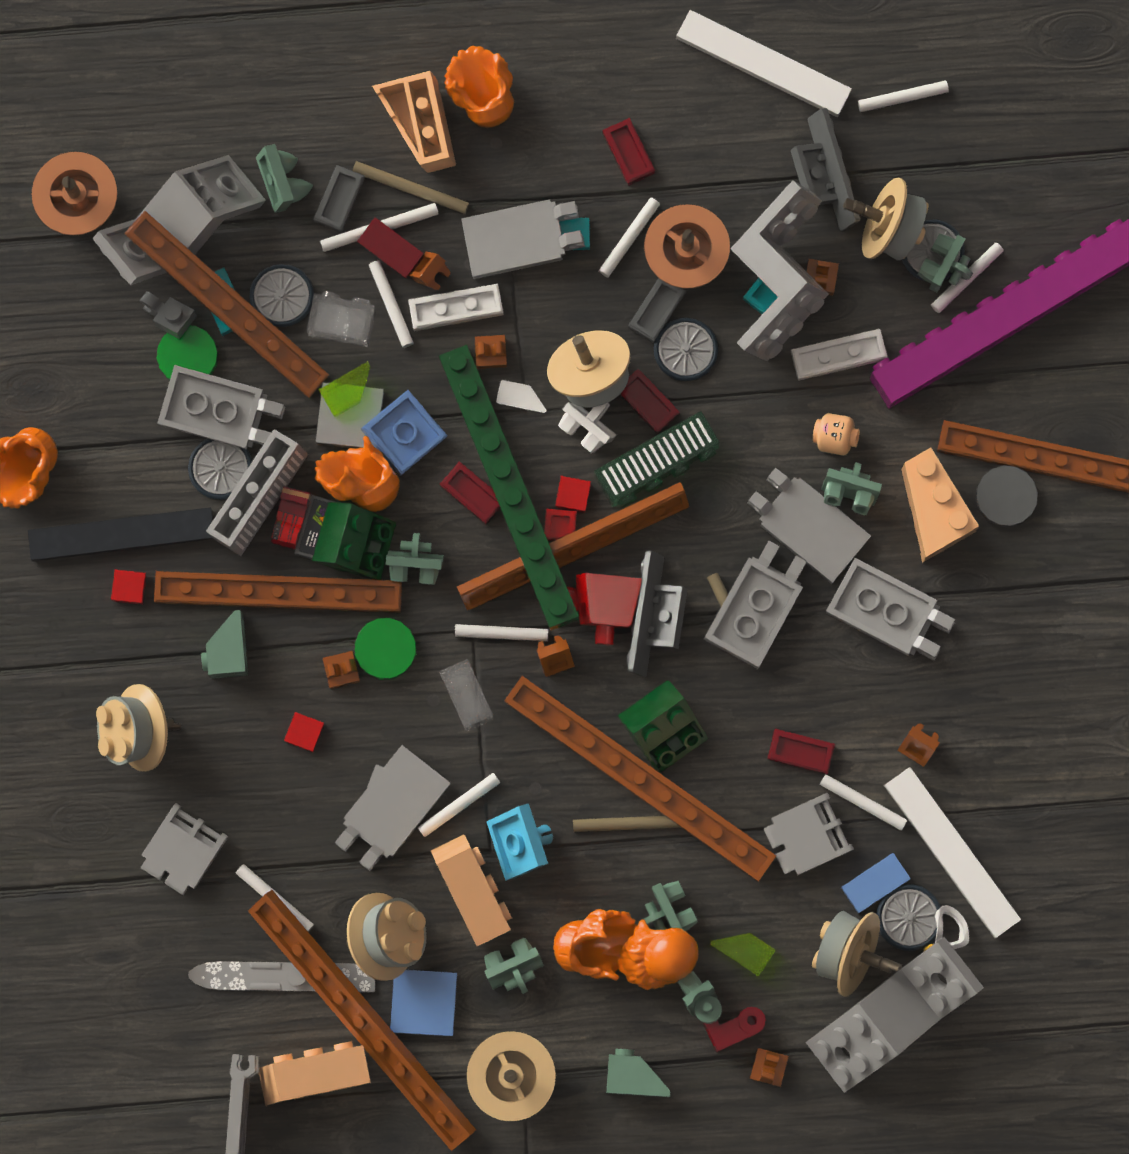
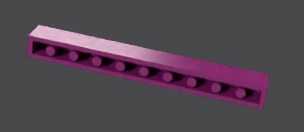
M1121 219L1116 220L1105 228L1107 232L1097 238L1095 234L1091 235L1080 243L1081 248L1073 253L1070 250H1066L1054 258L1056 263L1048 268H1045L1044 265L1037 267L1028 274L1030 278L1021 284L1018 280L1012 282L1002 290L1004 294L996 299L992 296L985 298L976 305L978 309L969 315L966 311L960 313L951 320L952 325L944 330L941 327L933 329L925 335L927 340L917 346L915 342H912L899 351L900 356L892 361L889 358H885L874 365L873 369L875 371L872 372L870 380L888 409L1128 267L1129 219L1125 222Z

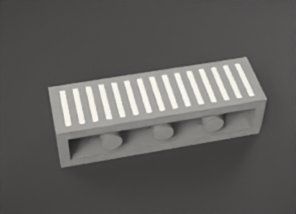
M274 429L206 532L217 542L242 556L281 497L283 486L287 487L309 454L297 442Z

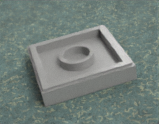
M323 383L316 444L356 449L363 448V437L366 435L362 432L361 428L382 411L384 389Z

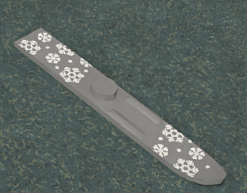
M207 962L194 967L188 974L189 979L195 984L208 989L315 991L290 962ZM335 963L359 992H375V979L367 976L357 964Z

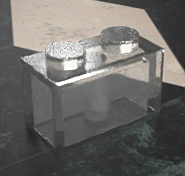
M323 292L322 295L314 294L307 326L309 336L369 347L376 315L375 306L370 305L369 300L357 297L352 298V301L340 299V295L332 292Z
M468 659L439 671L465 732L494 720Z

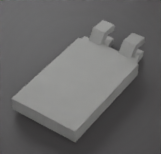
M549 199L461 218L472 277L477 279L561 261L565 251L585 247L580 230L561 234L560 221L579 218L575 201L561 203L556 206L555 201L551 202Z
M174 365L157 424L247 450V447H253V443L264 445L271 434L270 432L258 429L262 413L282 419L285 407L283 404L266 400L267 395L263 394V389Z
M775 468L766 481L781 492L780 495L771 504L756 491L747 504L761 515L759 520L762 523L760 526L796 556L807 561L806 564L832 584L869 540L871 535L837 507L825 504L824 497L804 480L794 477L790 481L786 475Z
M768 541L759 559L752 557V559L748 558L704 638L709 643L756 669L760 667L803 588L800 586L801 583L796 580L807 562L795 556L786 574L769 566L780 547L771 541Z
M854 558L826 610V614L907 656L909 654L914 655L917 651L934 661L941 646L924 638L929 626L932 624L934 627L949 634L955 623L954 618L939 611L940 606L936 605V599L857 558Z
M401 745L345 815V822L343 824L347 828L336 840V845L346 852L358 836L361 837L372 847L359 862L371 871L383 855L386 858L389 855L394 857L451 783Z
M232 1055L230 1068L232 1080L226 1154H245L250 1079L260 1072L259 1056L249 1055V1068L244 1071L241 1067L244 1055Z

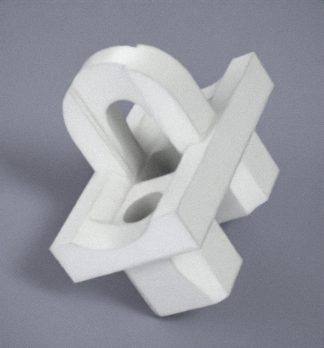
M570 402L562 409L566 413L563 415L558 426L569 435H573L580 425L586 428L589 433L582 440L581 444L589 452L595 453L604 444L612 442L616 437L613 431L599 421L609 408V403L593 407L590 412Z

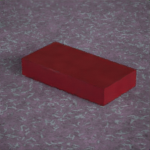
M630 118L602 130V134L628 186L655 174L651 160Z
M374 217L357 240L360 245L404 278L408 276L424 254L376 217Z
M639 369L629 376L626 387L619 394L657 435L680 415L679 410Z
M460 461L439 484L440 487L485 525L501 509L493 489Z
M774 729L767 760L828 774L835 744Z

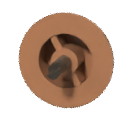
M68 152L49 160L37 173L32 187L33 206L41 221L50 229L65 235H83L98 229L109 219L117 201L116 181L108 166L97 157L83 152Z
M678 205L663 211L651 223L645 237V256L651 270L665 283L678 288H697L710 283L723 271L729 258L730 239L722 221L711 211L696 205Z

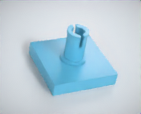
M529 804L518 806L486 821L505 881L517 878L548 864L542 845L551 844L553 834L541 836L543 833L550 832L551 828L548 825L536 827Z

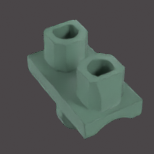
M939 233L931 250L945 257L943 263L939 265L926 258L917 274L925 281L931 283L930 290L937 293L949 271L952 273L949 283L955 286L960 278L965 280L971 278L973 272L967 268L971 259L962 255L959 263L955 262L966 240L962 236L957 235L956 239Z
M855 462L853 470L841 467L840 471L829 468L821 490L824 491L825 504L840 506L842 498L846 497L854 500L851 510L861 515H867L871 506L875 505L882 484L870 481V475L860 473L862 464Z
M414 533L412 541H401L400 550H411L412 552L388 551L386 565H389L390 580L407 582L408 568L415 567L420 568L419 583L434 585L439 570L442 569L444 555L419 553V551L431 552L432 543L420 542V533Z
M679 881L667 883L663 886L661 883L652 886V891L660 905L661 911H657L653 901L645 904L649 916L643 920L646 921L647 925L653 923L656 930H666L661 919L665 917L670 928H680L687 931L698 923L691 907L675 914L671 906L672 902L685 897Z
M526 938L513 942L511 947L515 957L504 961L500 951H494L484 956L487 968L484 972L493 990L505 985L507 991L519 986L522 994L528 992L525 983L535 979L533 971L543 967L544 964L536 947L532 948Z
M692 971L685 978L678 981L682 992L685 994V997L682 999L692 1016L696 1014V1017L706 1024L714 1023L721 1017L722 1006L709 980L702 984L694 971Z

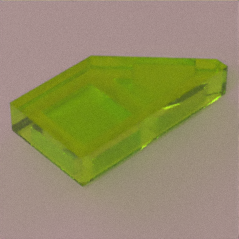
M368 361L319 389L321 396L334 417L361 403L371 368Z
M751 933L713 940L710 944L758 977L776 951Z

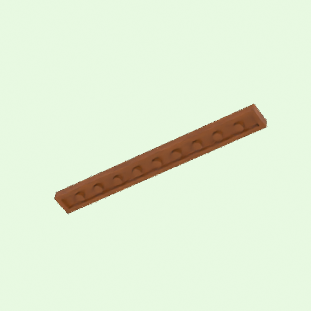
M522 676L504 700L510 707L757 882H759L776 858V855L525 677Z
M273 890L267 892L248 910L251 916L358 1042L363 1045L364 1049L451 1151L476 1131L469 1120Z

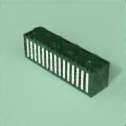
M702 411L594 470V477L612 508L618 504L622 508L637 499L635 495L646 489L649 493L663 485L662 480L670 475L676 478L690 469L689 464L698 459L703 463L717 454L715 450L719 448L720 442Z

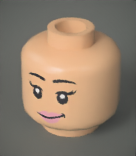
M826 413L822 419L816 420L813 431V443H817L818 449L822 452L844 456L848 454L851 447H857L860 430L855 429L854 420L851 417Z

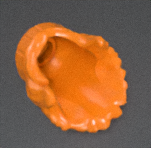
M470 46L466 51L459 50L458 57H452L450 65L447 67V73L444 76L446 78L444 82L445 89L457 106L465 108L468 117L475 124L485 128L500 125L510 117L514 107V99L510 92L513 76L508 69L507 62L499 53L493 54L490 50L484 49L481 46Z
M29 427L22 429L13 437L0 438V504L2 503L4 508L18 509L21 505L27 506V504L38 499L43 494L44 487L49 482V472L54 468L58 458L57 446L53 438L44 430Z
M368 436L363 437V448H349L347 451L337 452L330 451L327 454H323L321 460L316 461L315 480L338 501L351 500L358 507L371 512H377L390 506L398 494L400 487L399 477L390 467L383 453L372 445Z
M597 909L591 912L584 920H576L565 924L558 930L554 939L553 949L558 964L566 971L578 972L595 979L610 978L617 981L619 975L615 971L619 968V952L622 951V947L629 937L633 936L634 929L638 926L635 924L636 920L631 918L630 913L625 911Z
M642 919L639 921L638 926L635 927L633 936L629 937L628 941L623 945L622 951L619 952L618 969L625 974L629 983L636 984L645 990L662 988L665 985L678 982V980L685 978L691 973L698 960V945L695 939L683 929L652 930L646 921Z

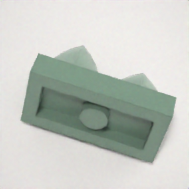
M275 144L262 148L256 156V160L274 213L286 211L291 203L304 198L311 191L313 185L302 179L286 177V174L295 167L298 161L297 157L288 152L277 150Z

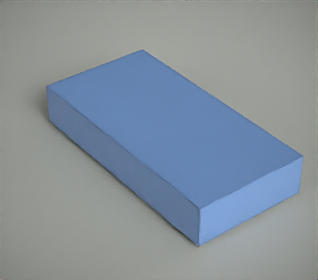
M892 853L842 886L841 889L857 913H860L911 878L895 854Z

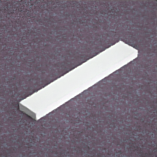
M692 10L687 14L676 35V39L819 109L827 108L829 114L837 118L852 89Z
M909 767L884 785L993 937H998L1021 920L913 770Z

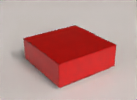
M561 476L555 507L585 513L591 481Z
M546 509L544 533L547 540L555 541L575 532L577 511Z
M115 569L111 600L143 605L147 574Z
M295 712L284 742L314 753L325 724Z

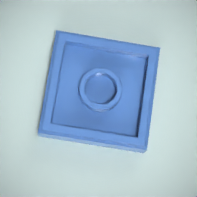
M409 390L405 391L361 428L362 432L383 453L384 458L400 476L447 438V434Z
M405 970L399 977L395 978L393 982L390 1029L394 1033L453 1036L457 973Z

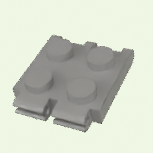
M828 793L772 817L773 824L764 828L773 849L780 845H783L785 850L775 854L784 874L795 870L798 876L854 850L852 844L848 845L840 825L842 822L840 818L836 819L828 802V799H830ZM820 803L823 804L831 822H827L819 805ZM833 828L835 829V832L842 844L843 848L841 849L831 830Z
M175 803L142 853L146 860L141 869L158 880H161L167 871L170 874L164 883L184 895L189 886L193 889L197 887L228 836L224 833L218 834L204 825V820L201 818L196 820L182 811L181 806ZM176 815L182 817L194 826L191 828L184 822L177 819ZM202 830L217 840L216 843L199 833V831Z

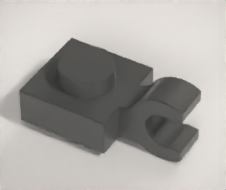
M146 291L140 299V303L145 305L143 310L155 316L153 319L154 325L178 339L182 337L197 317L195 310L171 297L164 304L155 295Z

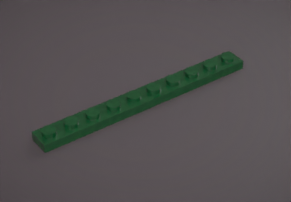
M464 345L439 355L440 362L550 631L579 620L574 603L468 346Z

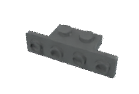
M821 108L808 118L814 144L798 145L790 151L800 185L815 193L822 200L820 205H833L839 229L844 231L858 223L860 216L843 208L846 198L855 200L851 190L850 178L846 173L843 163L842 151L838 146L833 121L829 116L828 109Z
M646 551L645 559L641 563L642 581L637 599L636 618L631 627L633 635L631 650L627 654L628 672L641 677L647 676L651 647L679 649L688 590L683 586L660 585L664 556L654 551Z

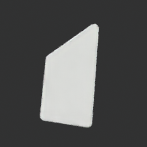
M501 380L496 400L498 404L542 413L546 412L545 407L531 386Z

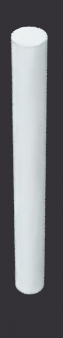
M433 203L381 220V222L393 230L438 215L439 213L436 204ZM369 225L321 240L320 243L323 251L326 252L356 242Z

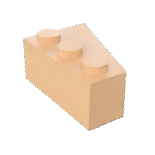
M431 71L372 86L418 163L427 173L456 166L438 80Z
M932 448L904 463L901 470L923 563L975 533L979 525Z
M463 834L431 850L476 946L510 931L511 929L507 921L512 919L505 902L498 904L494 893L499 890L491 874L487 876L483 874L480 866L485 864V861L478 847L471 849Z
M350 1041L334 1045L335 1051L323 1053L321 1047L304 1051L305 1057L293 1059L292 1053L273 1057L274 1063L259 1068L265 1106L371 1083L363 1045L353 1047V1043Z

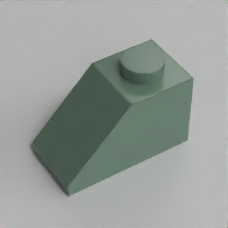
M241 610L233 611L206 643V652L201 653L203 671H208L211 679L248 675L244 614Z
M615 1049V1055L609 1054L606 1093L670 1097L668 1087L641 1056H634V1050Z

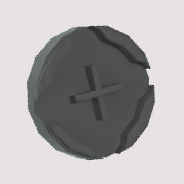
M1003 465L991 469L982 477L976 488L975 500L982 516L988 522L1000 527H1013L1021 524L1031 516L1037 505L1038 492L1035 482L1027 472L1015 466Z

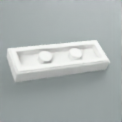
M498 284L408 300L414 331L504 315Z
M880 329L791 350L798 381L880 362L888 358Z

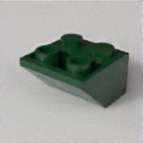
M328 502L312 561L338 571L373 580H381L396 522L354 504Z
M669 680L618 715L631 738L651 766L659 773L709 739L685 698Z

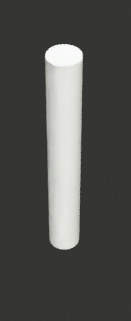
M941 81L858 100V107L860 112L948 93L947 81Z
M650 198L599 269L602 275L607 278L611 275L660 206L657 200Z
M995 242L969 267L973 272L969 280L960 278L956 286L951 285L931 304V307L937 313H940L1004 251L1003 248Z
M380 260L374 261L369 264V268L402 348L409 347L414 342Z
M456 624L455 637L548 641V629Z
M492 773L417 828L426 837L500 784V781Z
M825 774L820 783L824 788L901 831L907 822L905 818Z
M243 864L236 871V874L262 897L270 890H273L246 865ZM273 890L309 932L314 924Z

